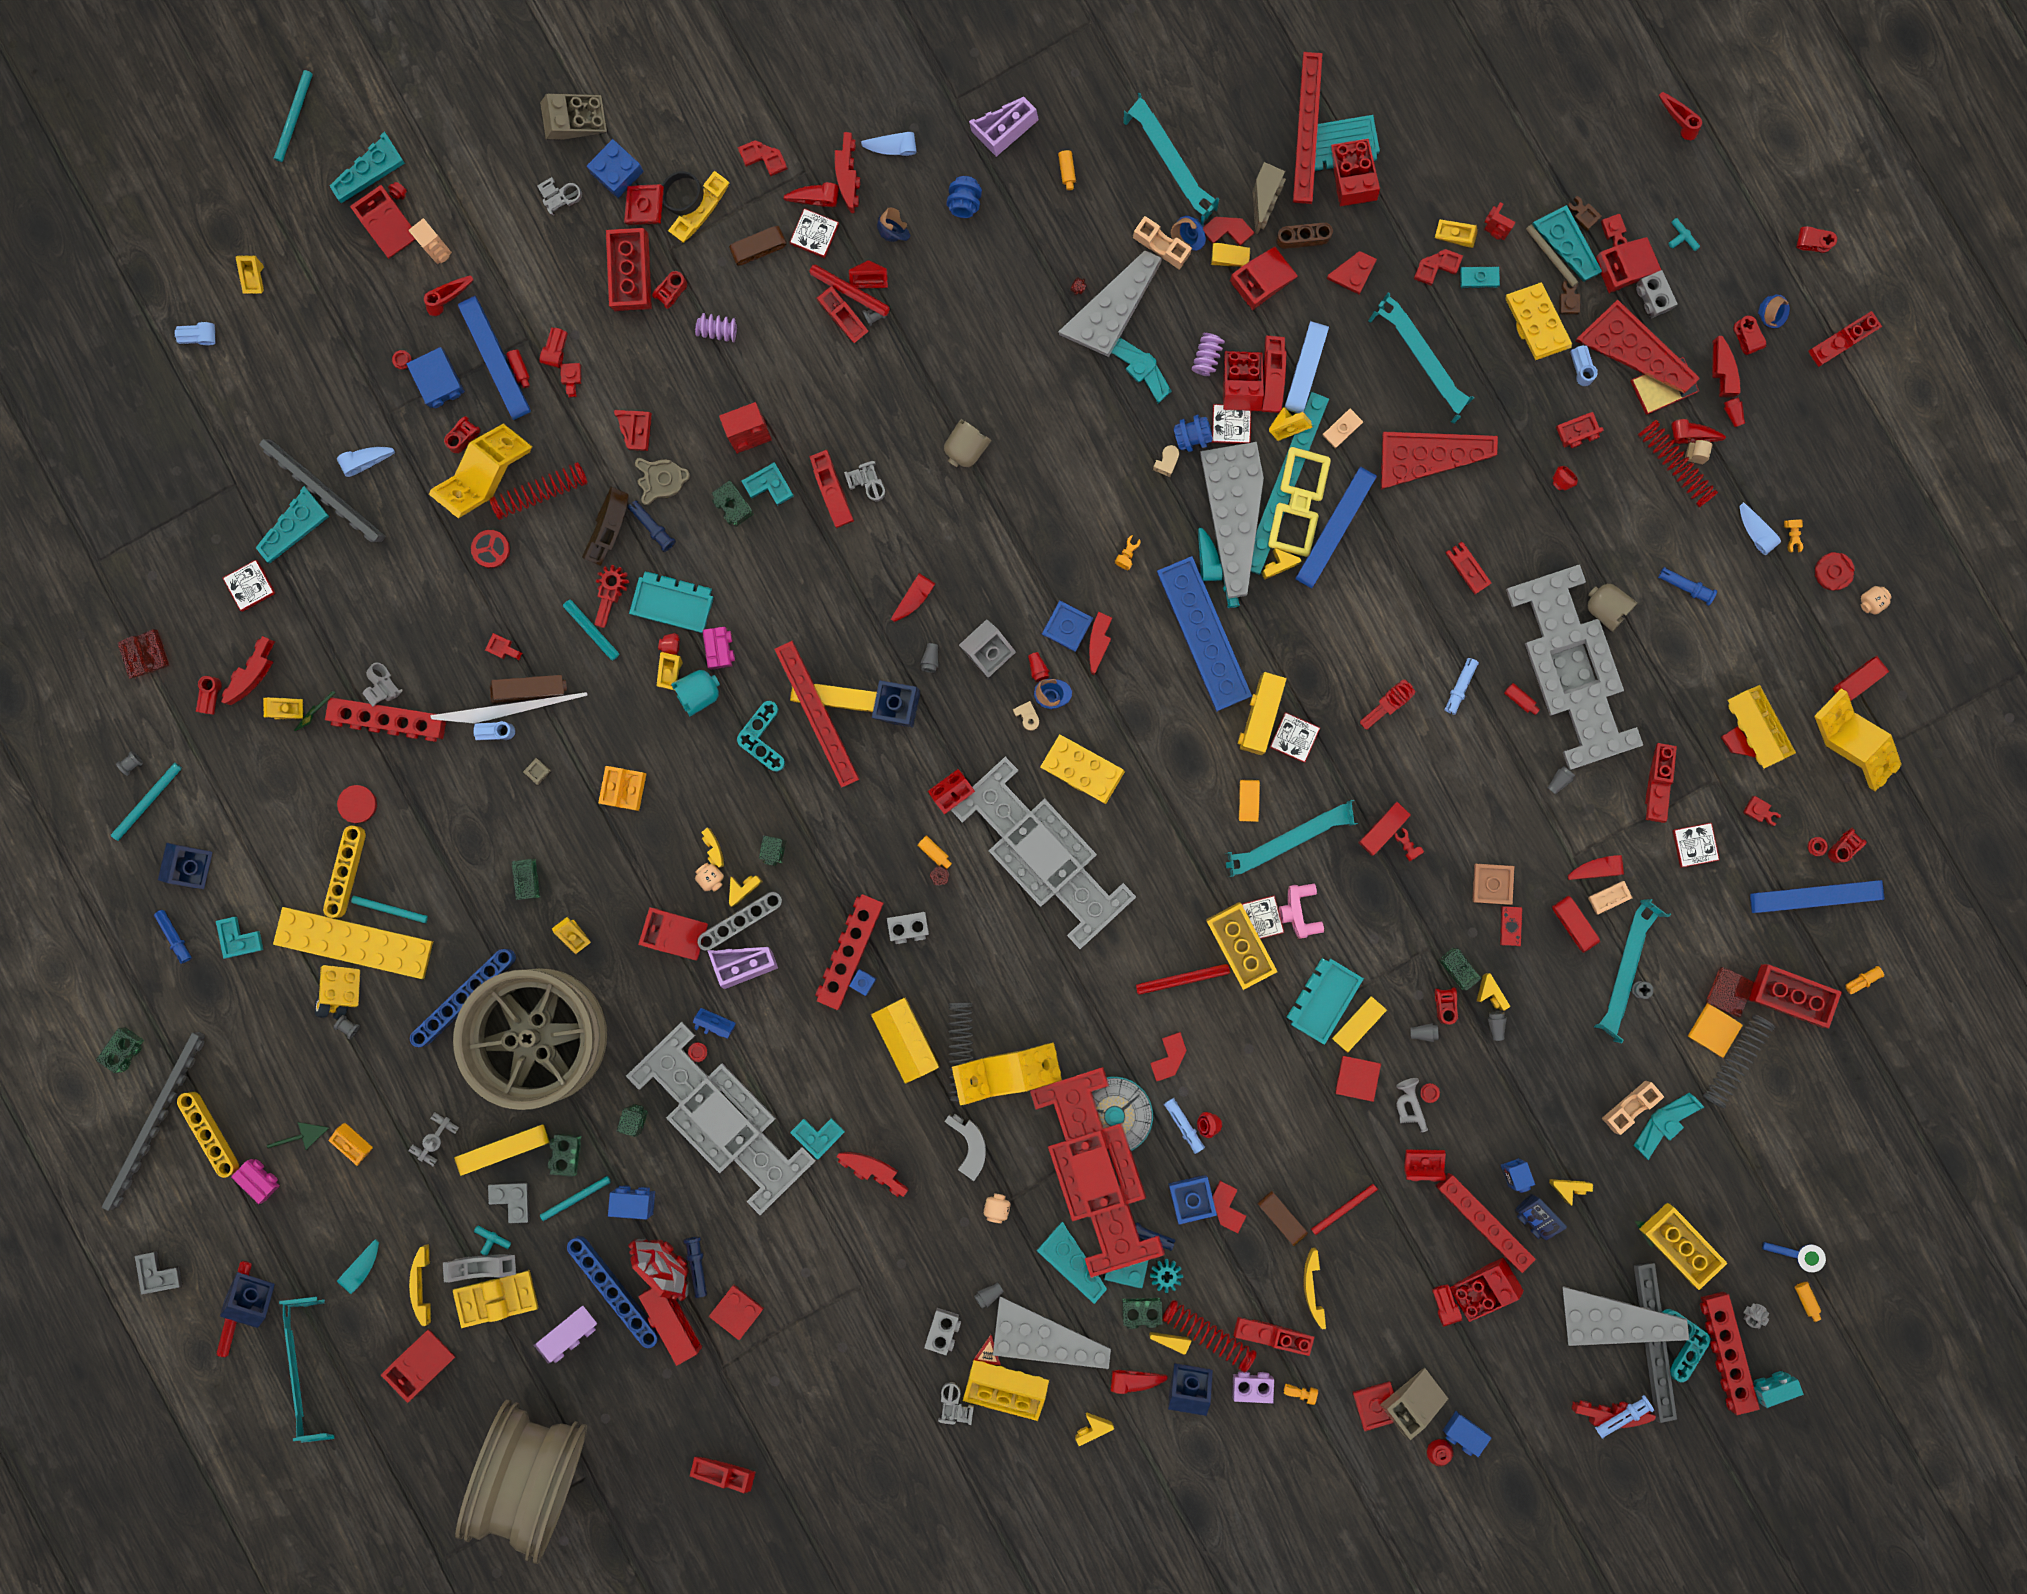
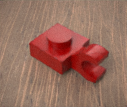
M580 363L561 364V383L563 385L567 384L566 394H568V397H576V384H582Z
M494 633L485 651L502 659L507 654L520 660L523 654L510 647L511 641Z

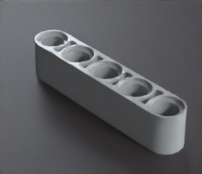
M769 892L706 930L698 937L699 947L702 950H710L776 910L781 905L782 899L780 895L776 892ZM771 895H775L778 898V903L775 906H770L767 903V899ZM755 905L760 906L762 909L761 914L758 916L751 914V908ZM736 916H743L745 918V923L742 926L734 924ZM720 926L728 928L729 932L726 936H720L717 933ZM704 936H709L712 939L710 946H703L701 944V939Z

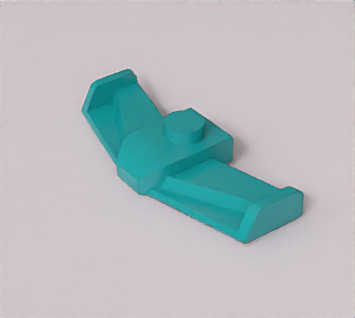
M1120 337L1111 353L1130 364L1126 371L1138 383L1144 379L1157 404H1159L1172 391L1159 370L1156 360L1150 353H1144Z
M1688 1093L1661 1109H1657L1651 1115L1650 1120L1633 1146L1649 1160L1663 1136L1670 1141L1684 1128L1679 1121L1704 1108V1106L1695 1096Z

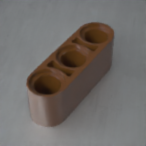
M1328 223L1285 226L1279 230L1276 243L1282 249L1324 245L1329 242L1333 229ZM1319 231H1325L1328 236H1320ZM1300 233H1307L1309 238H1301ZM1281 235H1288L1290 240L1284 241Z
M774 226L731 244L729 249L736 265L740 266L784 248L787 243L780 227Z
M1272 1191L1257 1203L1293 1246L1308 1235V1232Z

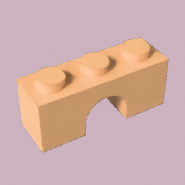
M1144 216L1135 229L1133 238L1180 270L1190 256L1192 248L1177 237L1175 240L1169 238L1160 230L1161 226Z
M424 218L409 229V232L437 265L449 258L452 252Z
M1644 1081L1602 1119L1614 1133L1621 1135L1635 1123L1634 1119L1637 1115L1646 1109L1650 1110L1664 1096L1652 1082Z

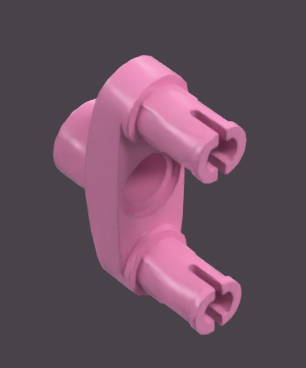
M1315 884L1289 886L1288 905L1279 907L1282 923L1291 922L1299 939L1324 932L1322 921L1305 924L1302 915L1300 898L1316 895Z

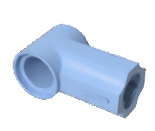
M201 322L195 326H176L175 337L177 343L214 345L215 324Z
M1583 345L1572 349L1570 353L1576 369L1578 384L1588 386L1594 381L1598 373L1596 367L1593 366L1588 347ZM1583 372L1589 373L1591 378H1585Z
M503 721L498 723H478L474 726L475 740H509L515 735V727ZM507 726L508 732L506 735L503 736L501 734L502 727Z

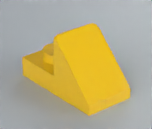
M236 256L243 294L262 293L264 289L260 272L264 268L263 264L256 256Z
M1284 407L1270 426L1269 432L1279 441L1312 428V422L1304 412L1292 416Z
M1275 548L1273 554L1278 564L1272 562L1264 566L1265 569L1262 571L1264 580L1299 565L1301 559Z
M664 652L660 653L657 678L658 687L673 690L671 683L678 680L679 670L683 664L680 656Z
M263 698L264 717L274 719L303 718V699Z
M751 875L743 882L744 886L742 887L734 877H731L730 906L734 907L763 881L758 876L752 877Z
M568 917L552 928L554 934L575 954L591 943L575 920H570Z
M1490 973L1484 974L1477 1001L1481 1002L1492 996L1490 1000L1496 1009L1499 1008L1502 1011L1508 1009L1510 1005Z
M1549 1180L1551 1186L1571 1206L1573 1203V1190L1575 1194L1586 1195V1191L1593 1192V1184L1590 1182Z
M1086 1413L1091 1428H1081L1077 1431L1078 1434L1075 1435L1078 1445L1081 1446L1114 1430V1425L1109 1420Z

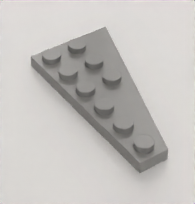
M1144 251L1059 330V335L1109 357L1159 268L1162 258Z
M1563 1286L1569 1346L1689 1340L1688 1324L1685 1318L1656 1312L1648 1308H1641L1629 1303Z
M999 1296L993 1356L1109 1369L1111 1348Z

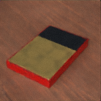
M1684 357L1680 358L1687 365ZM1645 374L1630 381L1646 415L1699 392L1696 383L1686 393H1683Z

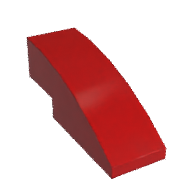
M829 286L815 298L853 343L868 332L867 328L832 286Z
M1718 336L1713 340L1712 378H1720L1719 397L1735 398L1740 394L1738 368L1729 345L1723 336Z
M1100 612L1096 616L1089 645V664L1091 674L1095 675L1111 641V638L1105 636L1112 618Z
M1396 802L1358 843L1371 856L1375 855L1411 814Z
M694 1457L690 1477L721 1488L728 1487L742 1493L751 1491L755 1471L701 1457Z

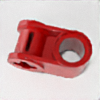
M1801 227L1796 247L1800 250L1826 253L1836 245L1837 236L1831 231L1813 227Z
M673 271L654 290L652 297L659 299L664 304V307L669 309L686 289L687 281L680 272ZM676 278H681L679 285H673V281Z
M1745 316L1735 323L1734 332L1745 355L1752 354L1766 347V340L1754 317Z
M464 416L445 436V445L451 452L461 453L479 435L481 429L475 427L469 422V418ZM459 439L458 445L451 446L453 440Z
M1850 828L1830 848L1828 857L1833 863L1847 862L1866 845L1867 841L1865 839L1862 840L1855 833V830ZM1838 850L1842 851V858L1838 857Z
M1452 987L1451 990H1439V988H1436L1435 1002L1439 1022L1445 1025L1455 1023L1458 1019L1456 988ZM1447 1010L1452 1014L1450 1021H1446L1443 1017L1444 1012Z

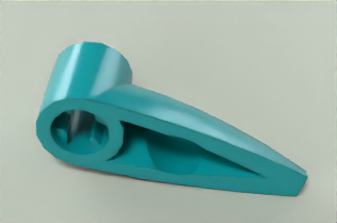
M1199 528L1198 541L1201 578L1203 581L1222 580V565L1217 550L1205 530Z
M376 1239L337 1280L350 1294L354 1293L363 1283L374 1264L379 1245Z

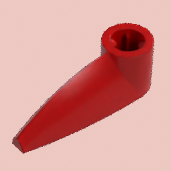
M1664 92L1660 93L1659 98L1673 119L1682 127L1681 136L1686 140H1694L1702 126V119L1675 98Z
M826 182L823 185L802 187L785 194L783 199L802 204L835 207L837 205L839 186Z
M472 276L454 280L426 293L424 303L427 312L432 316L440 315L444 310L443 305L457 297L474 281Z
M1680 419L1671 423L1676 444L1695 443L1697 440L1713 442L1726 439L1724 434L1701 424L1689 423L1687 419Z
M919 573L891 620L894 622L916 610L928 597L936 583Z
M1622 855L1608 856L1589 861L1572 871L1568 875V880L1624 875Z
M1113 1370L1111 1392L1126 1394L1128 1392L1147 1390L1165 1382L1168 1376L1148 1372Z

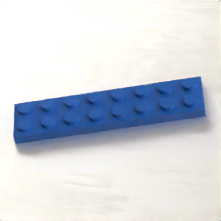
M1191 556L1158 570L1159 579L1216 712L1252 697L1193 557Z

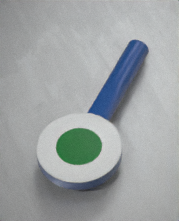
M1767 1242L1762 1244L1763 1250L1797 1258L1799 1266L1808 1272L1821 1270L1826 1261L1825 1253L1816 1245L1808 1244L1797 1251Z

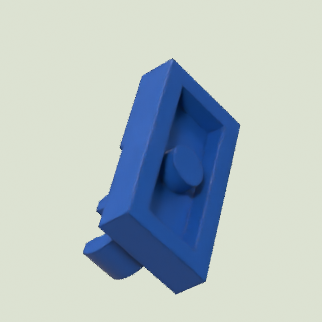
M700 1008L693 1020V1023L696 1024L695 1030L702 1026L705 1028V1034L710 1030L718 1036L727 1039L736 1025L735 1022L703 1008Z

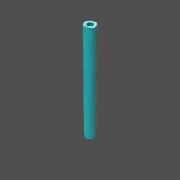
M353 896L351 900L353 904L426 923L428 919L426 915Z
M608 1176L602 1178L540 1214L542 1221L549 1219L611 1183Z

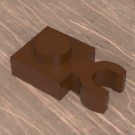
M1576 196L1574 201L1577 203V206H1573L1571 203L1567 206L1570 212L1577 214L1574 219L1588 231L1602 216L1589 203L1584 206L1582 199Z
M1567 281L1562 283V290L1565 294H1560L1559 314L1580 313V294H1575L1578 284L1568 288Z

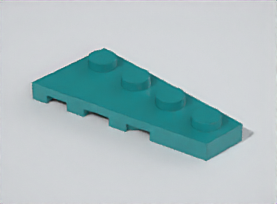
M1062 1221L1036 1251L1095 1304L1107 1288L1099 1276L1090 1277L1085 1262L1086 1256Z

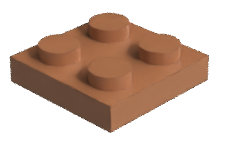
M1474 864L1473 902L1512 905L1514 866Z

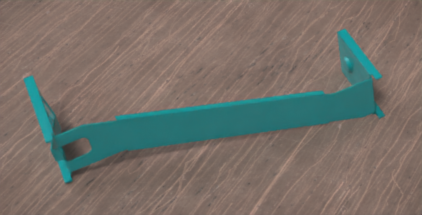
M1138 93L1136 103L1128 113L1124 111L1123 123L1127 125L1133 117L1141 122L1144 131L1184 195L1189 199L1194 209L1202 214L1200 223L1204 226V222L1214 210L1217 212L1219 198L1214 199L1198 187L1197 182L1157 118L1151 112L1145 100L1142 99L1141 94ZM1203 198L1212 203L1207 211L1199 205Z
M1387 293L1379 304V311H1374L1368 321L1371 323L1380 314L1396 325L1395 328L1438 391L1456 412V415L1451 420L1454 424L1461 417L1459 415L1461 410L1474 397H1468L1455 387L1453 381L1408 315L1403 311L1399 303L1390 297V293ZM1386 301L1394 307L1391 313L1383 310Z
M1350 800L1346 802L1347 804H1342L1252 850L1250 853L1233 855L1232 852L1225 853L1228 854V860L1230 861L1226 862V868H1232L1228 877H1233L1236 874H1242L1330 829L1332 826L1356 825L1354 824L1352 802L1355 800ZM1233 860L1240 861L1239 869H1234Z
M1652 899L1640 901L1641 905L1635 912L1633 923L1630 927L1608 1006V1012L1602 1021L1594 1026V1028L1603 1029L1615 1038L1613 1042L1622 1043L1624 1041L1617 1034L1621 1019L1625 1013L1645 941V933L1658 916L1669 917L1671 913H1664L1652 904ZM1646 907L1654 912L1648 920L1641 916Z
M317 1297L279 1301V1304H283L284 1331L296 1416V1438H293V1441L301 1440V1443L334 1439V1435L328 1433L304 1436L302 1422L304 1415L293 1330H291L290 1307H308L325 1304V1300H317ZM285 1306H288V1317L285 1314Z

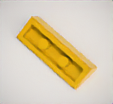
M1370 997L1332 1039L1343 1050L1349 1052L1387 1010L1373 997Z

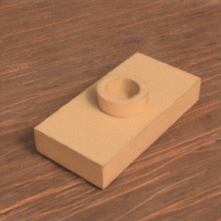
M1350 408L1322 436L1336 449L1363 421Z
M1621 881L1589 896L1588 899L1596 915L1632 899V896L1625 881Z

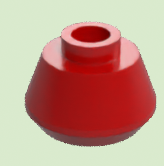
M1566 466L1557 467L1553 476V485L1558 490H1568L1575 487L1578 482L1577 476Z
M676 633L664 635L663 639H659L658 650L678 656L680 637Z
M1203 1112L1197 1121L1198 1131L1203 1137L1212 1138L1220 1132L1222 1121L1215 1114Z
M1436 1439L1429 1444L1427 1457L1432 1464L1445 1466L1453 1458V1448L1446 1440Z

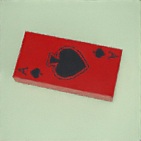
M1501 907L1500 945L1521 946L1522 907Z

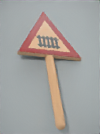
M991 1335L974 1360L983 1361L987 1364L1001 1365L999 1357L993 1356L994 1342Z

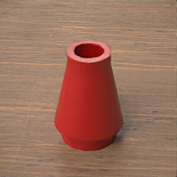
M1739 397L1724 402V410L1732 421L1733 426L1737 427L1745 424L1743 404Z
M1039 653L1030 654L1028 659L1032 679L1035 682L1048 679L1050 671Z

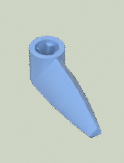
M913 132L892 134L861 141L862 147L881 154L909 156L917 153Z
M371 447L355 452L342 453L337 457V461L345 476L350 477L390 457L395 451L393 448Z
M1743 502L1740 505L1743 524L1754 541L1756 548L1762 554L1767 555L1781 543V539Z

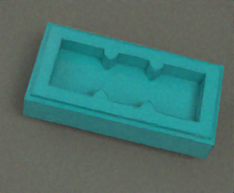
M1461 267V288L1499 287V267Z

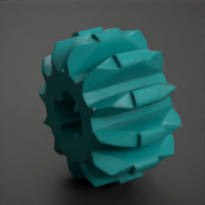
M1168 1259L1164 1260L1165 1265H1162L1160 1260L1157 1261L1159 1268L1152 1266V1270L1156 1273L1150 1274L1151 1278H1156L1152 1281V1285L1158 1284V1291L1164 1286L1165 1293H1168V1287L1170 1286L1175 1291L1174 1284L1181 1285V1282L1177 1279L1183 1278V1274L1178 1273L1181 1267H1175L1176 1262L1174 1260L1170 1265ZM1166 1271H1168L1169 1275H1171L1168 1277V1280H1165L1164 1277H1161L1162 1275H1165Z

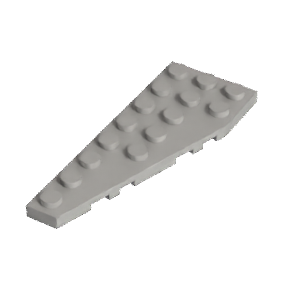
M1257 442L1200 451L1228 599L1247 596L1264 479Z

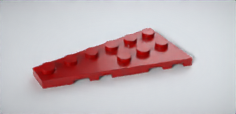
M1619 300L1614 302L1576 339V342L1683 393H1686L1700 379Z
M1383 432L1381 489L1497 456L1498 436Z

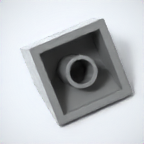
M985 620L959 644L966 655L988 678L1016 653L1000 631L988 620Z

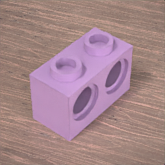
M1239 1371L1238 1374H1233L1232 1398L1235 1402L1273 1403L1274 1379L1272 1376H1269V1373L1258 1372V1375H1250V1372L1243 1373ZM1241 1382L1248 1383L1246 1390L1238 1389ZM1267 1383L1268 1388L1265 1391H1259V1384Z

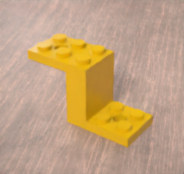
M503 423L471 441L455 475L432 488L429 495L457 518H460L490 500V497L494 496L507 466L530 453L532 446Z
M1840 689L1814 716L1825 745L1861 767L1870 789L1876 791L1886 783L1893 773L1899 770L1901 761L1892 735L1856 714L1848 693L1843 689Z
M1054 1043L1044 1044L1023 1051L988 1056L952 1067L960 1105L993 1096L1025 1092L1062 1080Z

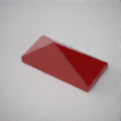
M868 260L849 270L850 284L856 288H888L887 269Z

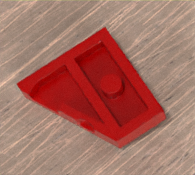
M1359 251L1331 272L1327 279L1360 294L1377 259Z
M614 410V414L620 424L621 433L625 437L624 441L629 450L648 451L652 413Z

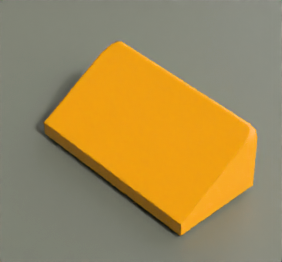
M346 1123L339 1126L328 1140L356 1166L361 1163L373 1148Z

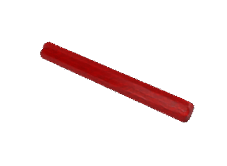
M812 265L809 272L812 276L882 316H887L889 313V306L817 265Z
M1228 964L1149 981L1137 984L1136 990L1138 994H1144L1223 976L1230 973V968Z
M246 1261L240 1262L238 1272L249 1276L251 1263ZM225 1318L216 1353L217 1356H228L236 1321Z

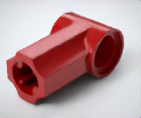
M551 328L546 347H543L540 354V363L557 368L561 367L564 357L563 349L568 335L566 331L559 328Z
M203 676L198 681L200 690L196 712L214 715L217 695L221 690L222 683L216 677ZM209 680H211L213 683V686L210 690L207 688V683Z
M1440 1285L1432 1289L1443 1327L1462 1321L1460 1310L1454 1302L1449 1285Z

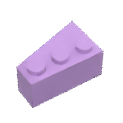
M1022 97L1002 106L1000 110L986 113V116L970 120L969 123L974 135L997 157L1038 121L1036 108L1025 97Z
M769 947L707 950L719 984L723 989L778 969L773 952Z
M581 1306L534 1346L547 1363L552 1361L556 1363L565 1356L563 1352L567 1348L572 1350L580 1344L578 1339L583 1335L588 1337L596 1330L594 1326L597 1323L584 1306Z

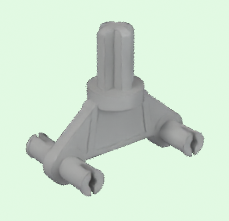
M435 1112L430 1119L440 1124V1127L435 1134H428L424 1137L423 1147L425 1149L422 1151L414 1144L409 1149V1152L419 1157V1161L422 1162L424 1160L434 1166L437 1159L427 1153L435 1151L440 1147L441 1140L439 1135L443 1129L446 1128L454 1134L459 1129L458 1126L449 1122V1118L446 1117L444 1119Z

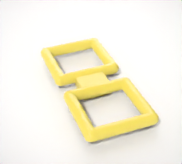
M1295 447L1289 449L1280 489L1282 492L1291 494L1289 505L1278 503L1276 506L1268 542L1270 548H1276L1304 557L1310 555L1319 515L1316 512L1309 511L1311 500L1321 501L1323 498L1331 462L1329 457ZM1295 456L1322 463L1316 493L1289 486ZM1283 512L1310 519L1304 548L1277 542Z

